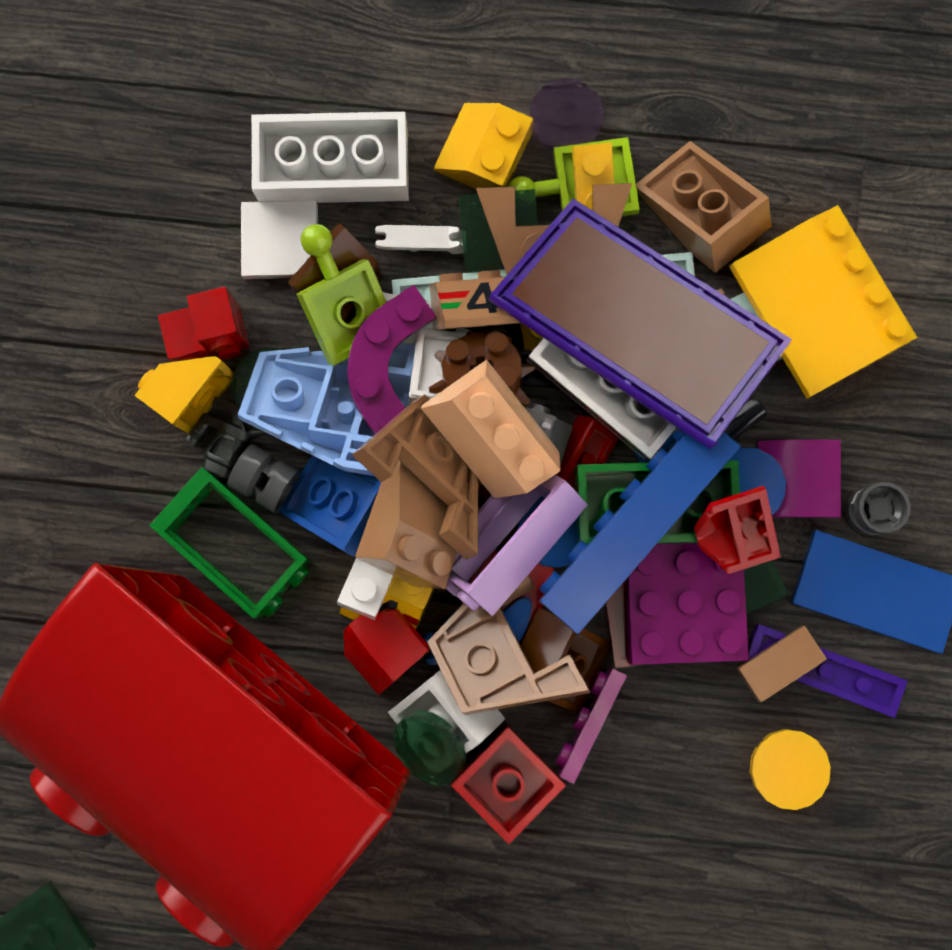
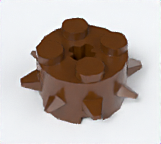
M469 331L465 336L452 340L447 346L446 351L437 350L434 357L442 366L443 379L428 387L429 393L442 392L487 359L524 407L529 405V398L521 390V378L534 371L535 366L534 364L521 363V358L514 345H512V338L508 335L506 336L498 331L474 333Z

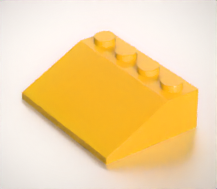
M838 205L808 219L729 266L758 317L792 339L781 356L806 399L893 353L917 338Z

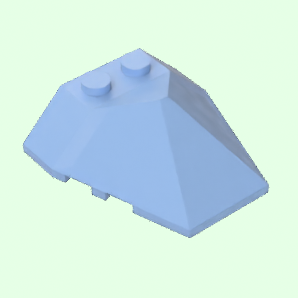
M401 343L392 352L388 362V378L395 394L406 408L410 404L409 392L416 345ZM309 347L260 352L241 403L238 418L343 471L374 476L352 456L374 434L359 414L352 400L347 378L348 359L335 366L329 365L322 351L310 352Z

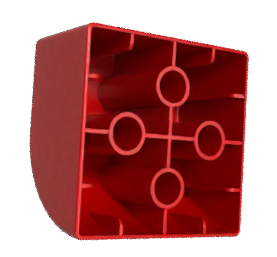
M94 563L76 583L37 634L15 668L0 698V736L35 766L29 779L31 787L38 798L60 819L83 833L98 837L106 836L111 832L160 875L156 881L155 889L159 900L167 911L193 935L210 945L221 948L230 946L236 941L245 950H278L314 911L391 819L411 774V770L405 763L192 582L179 574Z

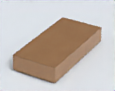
M801 625L736 669L757 701L761 703L827 660L807 628Z

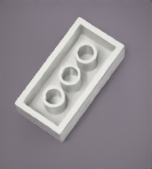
M358 112L252 115V191L258 202L409 201L408 127L406 113Z

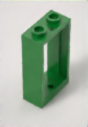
M203 467L196 472L149 525L253 619H261L264 615L270 618L283 604L284 600L280 596L290 585L295 589L310 572L306 567L311 560L212 472ZM213 489L295 560L258 603L177 532L178 528Z

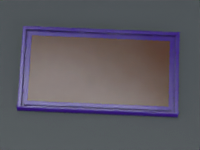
M574 198L495 290L491 292L489 297L491 303L709 450L717 446L719 438L792 340Z

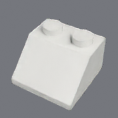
M441 670L436 672L388 712L436 774L479 745L505 720L499 710L470 715L462 714Z

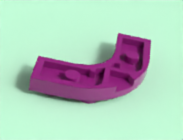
M412 285L379 307L365 320L354 338L349 353L347 378L350 394L356 409L374 435L405 409V406L395 394L388 378V362L392 352L404 340L434 321L437 317L415 285Z

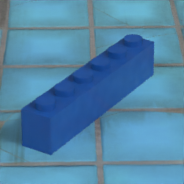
M677 429L672 435L677 440L674 446L668 452L661 448L646 465L651 471L641 483L634 479L619 497L624 503L615 513L608 509L592 528L598 532L588 544L581 540L568 554L566 559L571 564L561 575L554 571L541 585L539 590L544 595L540 598L539 602L574 633L579 634L741 447L725 432L719 438L717 446L709 450L680 429Z

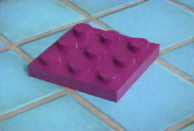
M697 543L656 544L625 580L629 664L749 661L744 569L727 574L720 565L699 549Z

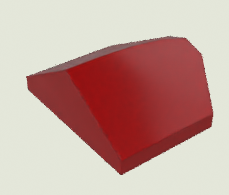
M764 486L711 502L694 526L699 549L720 565L727 574L781 557L768 495Z
M397 608L378 612L375 620L359 615L344 629V656L378 695L430 650L428 643Z

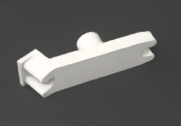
M382 225L375 228L376 234L386 237L384 240L376 241L375 247L379 249L409 250L412 252L418 250L449 251L451 254L467 253L466 230L461 231L458 227Z

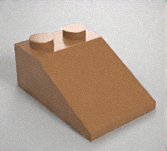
M691 141L636 183L637 193L682 245L715 273L772 227L769 197Z
M399 459L392 476L380 484L355 557L413 586L445 589L457 555V551L439 536L448 505L404 466Z

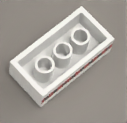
M545 338L526 359V361L534 364L538 371L643 459H651L677 428Z

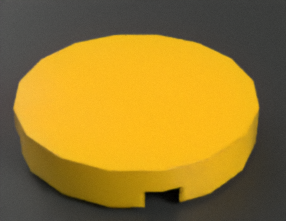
M782 729L769 733L755 747L751 755L749 772L753 786L766 801L782 809L798 810L811 806L823 796L830 781L831 766L826 751L816 739L802 731Z

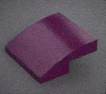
M768 440L756 442V449L771 455L781 466L786 480L785 498L779 511L772 518L837 519L841 517V440Z

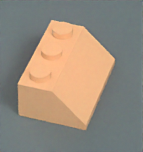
M487 359L421 406L423 412L494 498L527 494L561 471L559 451Z

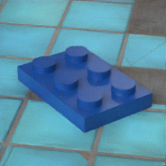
M312 455L279 512L354 557L381 482L375 476L343 471Z

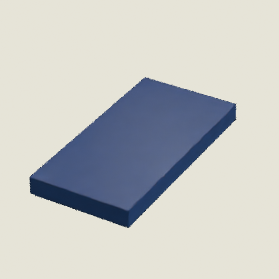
M814 530L812 531L790 604L937 654H943L952 624V575Z

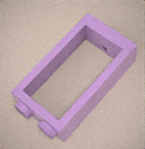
M556 475L527 494L494 498L491 495L478 510V555L466 560L457 552L446 589L455 597L457 596L474 612L480 606L493 616L588 504L565 480ZM541 496L544 497V501L473 583H468L467 581L535 502Z

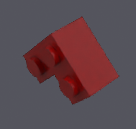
M225 286L186 296L189 307L158 315L167 357L171 362L218 356L221 360L231 359L241 355V350L250 348L240 305Z

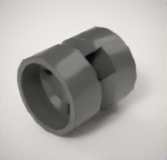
M251 444L242 453L233 467L227 487L247 498L255 495L257 504L276 514L298 480L301 471L282 460L274 463L273 455ZM267 477H270L268 483L265 486V480L267 479Z
M880 482L856 490L848 497L844 507V516L850 528L862 536L871 537L899 530L907 523L911 512L908 495L901 487L888 482Z

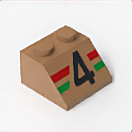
M500 270L477 272L478 279L463 280L462 273L439 275L440 282L429 284L431 309L437 316L432 321L433 330L521 323L489 301L491 292L505 278L501 277Z

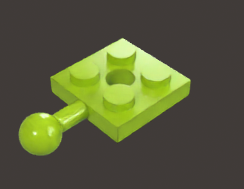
M628 137L554 147L553 157L557 179L533 182L526 176L515 177L508 184V187H515V205L524 207L531 204L535 197L559 194L563 211L573 198L575 199L572 146L612 142L614 184L632 183L622 216L638 214L640 207Z
M312 224L303 230L300 243L307 254L316 257L325 279L300 291L296 295L327 363L335 366L349 358L351 346L358 330L365 320L379 307L387 303L369 260L362 259L338 271L329 251L332 246L330 231L323 225ZM351 301L355 305L356 315L351 322L345 323L340 315L341 308L346 302Z

